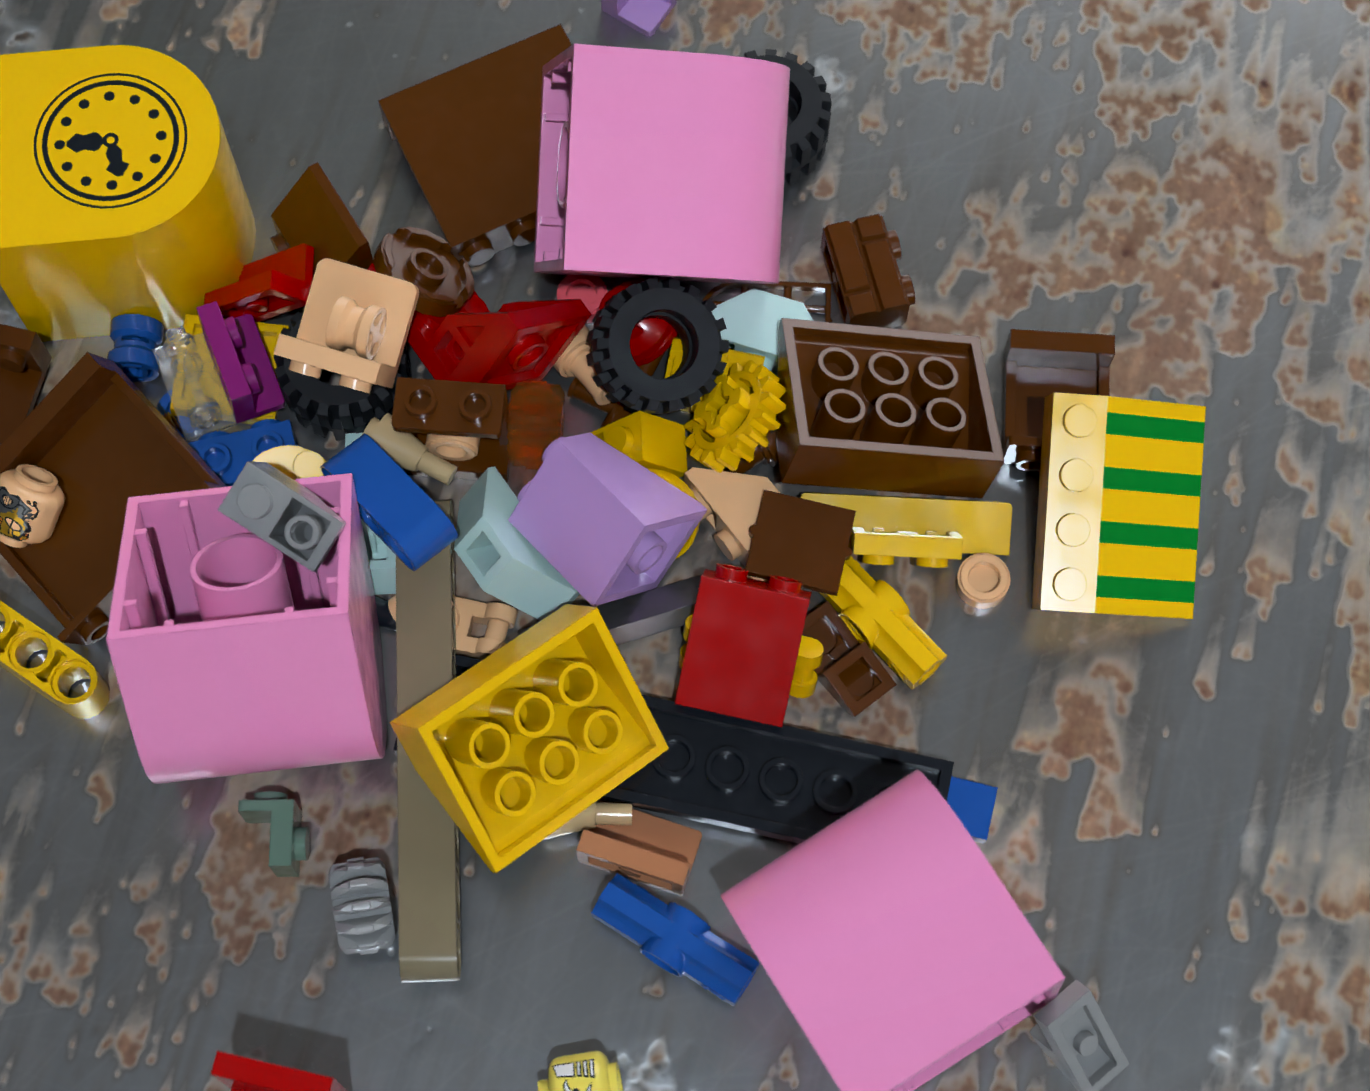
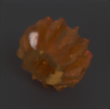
M531 380V382H518L511 391L507 452L512 466L526 467V470H539L544 462L542 455L545 449L557 438L564 437L565 392L560 385L548 384L547 381Z

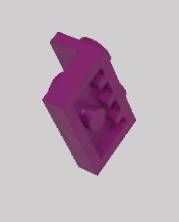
M217 301L196 307L204 339L236 424L284 408L285 400L253 316L245 314L236 318L231 316L223 319Z

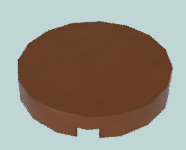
M413 227L398 228L394 234H390V232L386 234L375 250L373 264L377 273L411 282L418 287L419 298L415 310L422 314L445 317L449 314L457 313L465 306L473 294L475 281L469 264L463 257L459 262L450 253L452 251L450 243L427 230Z

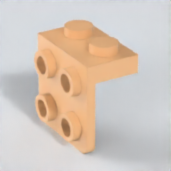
M322 259L318 262L297 337L279 333L274 355L291 359L288 370L320 379L322 369L341 374L338 385L370 394L372 384L393 388L419 298V289L415 284L333 259ZM341 296L354 299L359 307L368 308L371 305H375L386 310L387 322L379 350L371 360L357 356L354 349L346 347L339 351L326 345L325 334L328 319L334 304Z

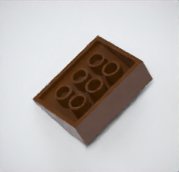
M789 318L781 319L778 340V377L780 378L778 383L786 389L783 396L779 398L786 404V409L778 413L776 421L781 424L779 429H776V445L782 483L983 499L1005 461L979 337Z

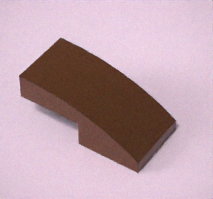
M828 600L806 615L802 635L817 639L824 647L821 664L818 668L814 669L818 680L852 718L897 685L866 642H858Z

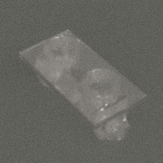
M175 327L165 333L166 341L163 343V346L152 350L186 442L200 438L209 432L221 431L236 426V420L203 333L193 336L186 333L183 327Z

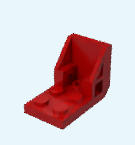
M371 263L367 270L376 272L374 264ZM473 289L472 296L457 313L449 314L445 317L425 315L415 310L406 340L435 380L506 385V390L541 382L592 314L581 299L517 301L503 304L498 312H490L486 303Z

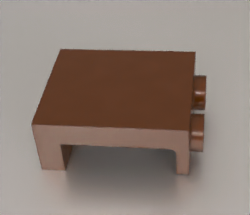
M1021 329L1010 330L1004 349L1002 451L1005 462L1003 464L1016 465V468L1023 471H1040L1044 400L1046 396L1052 393L1109 396V367L1115 355V335Z
M397 377L391 422L394 431L412 433L424 445H426L427 434L479 437L480 443L477 456L465 461L446 460L458 467L454 478L478 480L487 468L495 466L504 480L508 482L513 429L506 385ZM403 469L407 475L430 477L419 470L414 472Z

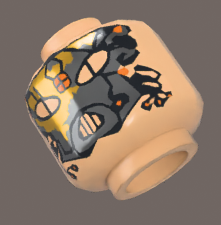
M21 464L16 469H10L0 474L1 542L12 547L24 548L27 544L41 543L51 537L65 502V495L57 485L58 480L52 473L34 465Z

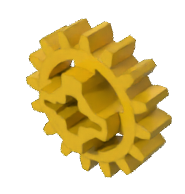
M748 360L744 367L737 362L734 363L728 376L724 374L716 376L715 383L717 385L710 393L703 395L704 399L701 403H696L690 408L694 412V419L685 424V429L691 434L684 441V444L691 449L690 455L707 468L710 467L718 473H721L725 466L731 471H736L741 458H744L749 463L753 461L755 448L758 445L766 448L769 444L766 438L769 430L779 429L781 425L776 421V414L786 409V404L779 399L786 392V389L778 383L780 378L762 364L759 366L752 360Z

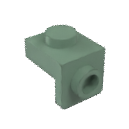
M275 791L257 792L254 794V800H239L238 812L246 823H270L269 867L277 877H299L300 861H308L310 832L308 827H301L302 811L295 800L287 799V794Z

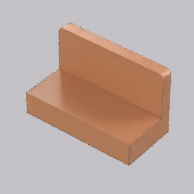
M602 800L598 801V803H612ZM632 809V825H596V828L583 829L576 849L577 858L580 863L613 874L618 873L628 879L683 896L702 840V833L699 830Z

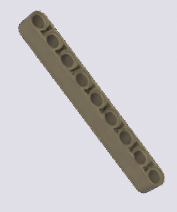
M433 500L454 525L452 501ZM454 541L416 571L410 570L396 556L397 717L456 678ZM397 737L398 918L401 982L459 981L461 977L459 828L417 773Z

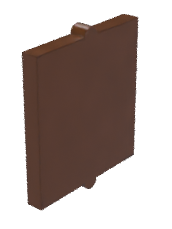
M764 490L756 525H752L749 529L752 543L746 564V569L749 571L748 576L769 580L770 575L789 577L801 581V588L837 596L844 562L849 560L852 555V549L848 547L856 511Z

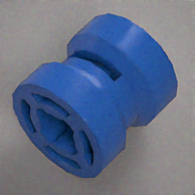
M123 314L114 317L110 329V338L114 342V349L109 351L107 359L114 361L132 382H148L157 379L161 360L156 354V348L163 342V324L155 318L140 314Z

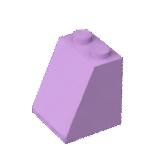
M589 432L569 437H559L545 449L542 455L544 462L534 478L519 492L517 497L519 503L508 521L592 607L655 589L703 518L707 509L688 494Z

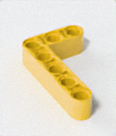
M0 600V621H5V627L0 633V667L73 717L89 719L101 713L109 702L110 690L107 682L96 668L81 655ZM48 650L47 657L40 666L26 668L27 661L34 652ZM81 679L91 680L89 689L82 696L77 698L68 697L69 690L76 681Z

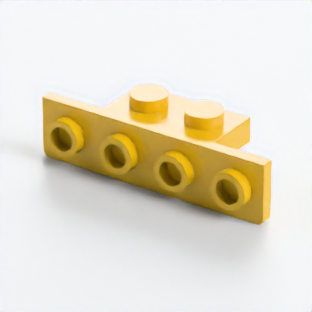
M803 492L800 495L802 499L856 511L848 547L852 549L853 554L863 555L862 562L866 564L893 565L895 556L916 557L917 566L945 568L948 567V559L962 560V553H989L1005 556L1010 554L1012 505L1009 502Z

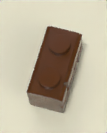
M875 214L857 218L854 222L848 220L830 224L823 228L821 250L843 324L894 328L906 323L910 305L915 304L914 286L909 274L902 276L900 274L896 261L901 259L900 241L895 230L887 231L883 216Z

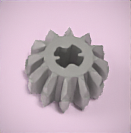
M357 857L346 859L347 862L333 864L328 875L339 948L346 955L355 953L366 955L377 953L378 949L392 947L396 935L385 864L378 857L369 859Z

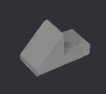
M1077 979L1034 1015L1037 1024L1030 1030L1032 1038L1077 1091H1100L1130 1065L1091 990Z

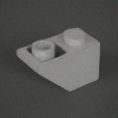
M247 461L218 511L312 572H317L347 524L312 491L267 462Z

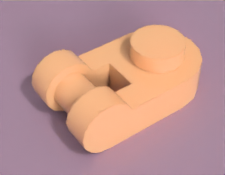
M455 597L456 655L483 660L504 646L508 629H512L515 626L518 614L517 609L503 603H484ZM474 623L487 625L484 637H470Z

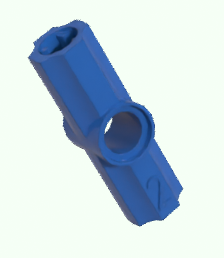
M618 873L608 882L591 912L592 917L640 947L639 951L654 964L677 977L685 975L701 985L705 990L712 992L722 1001L732 1006H735L742 997L760 965V962L710 932L712 930L711 927L690 910L674 902L664 903L646 889L634 884L628 878Z

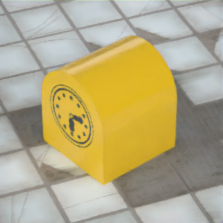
M105 45L0 55V285L27 330L37 332L42 342L110 336L112 319L123 314L149 316L160 321L164 326V330L184 326L186 314L198 315L196 307L204 305L205 293L239 281L243 266L251 263L256 242L254 216L216 106L204 84L191 70L179 61L161 52L130 45Z

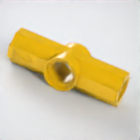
M852 556L844 562L837 596L819 592L839 613L838 616L841 617L858 642L862 643L865 641L869 648L873 649L911 690L922 685L945 662L947 655L912 620L910 610L898 592L883 580L879 579L876 582Z

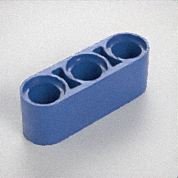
M363 434L320 466L324 476L352 473L361 519L410 570L416 571L459 538L454 525L443 510L368 435Z

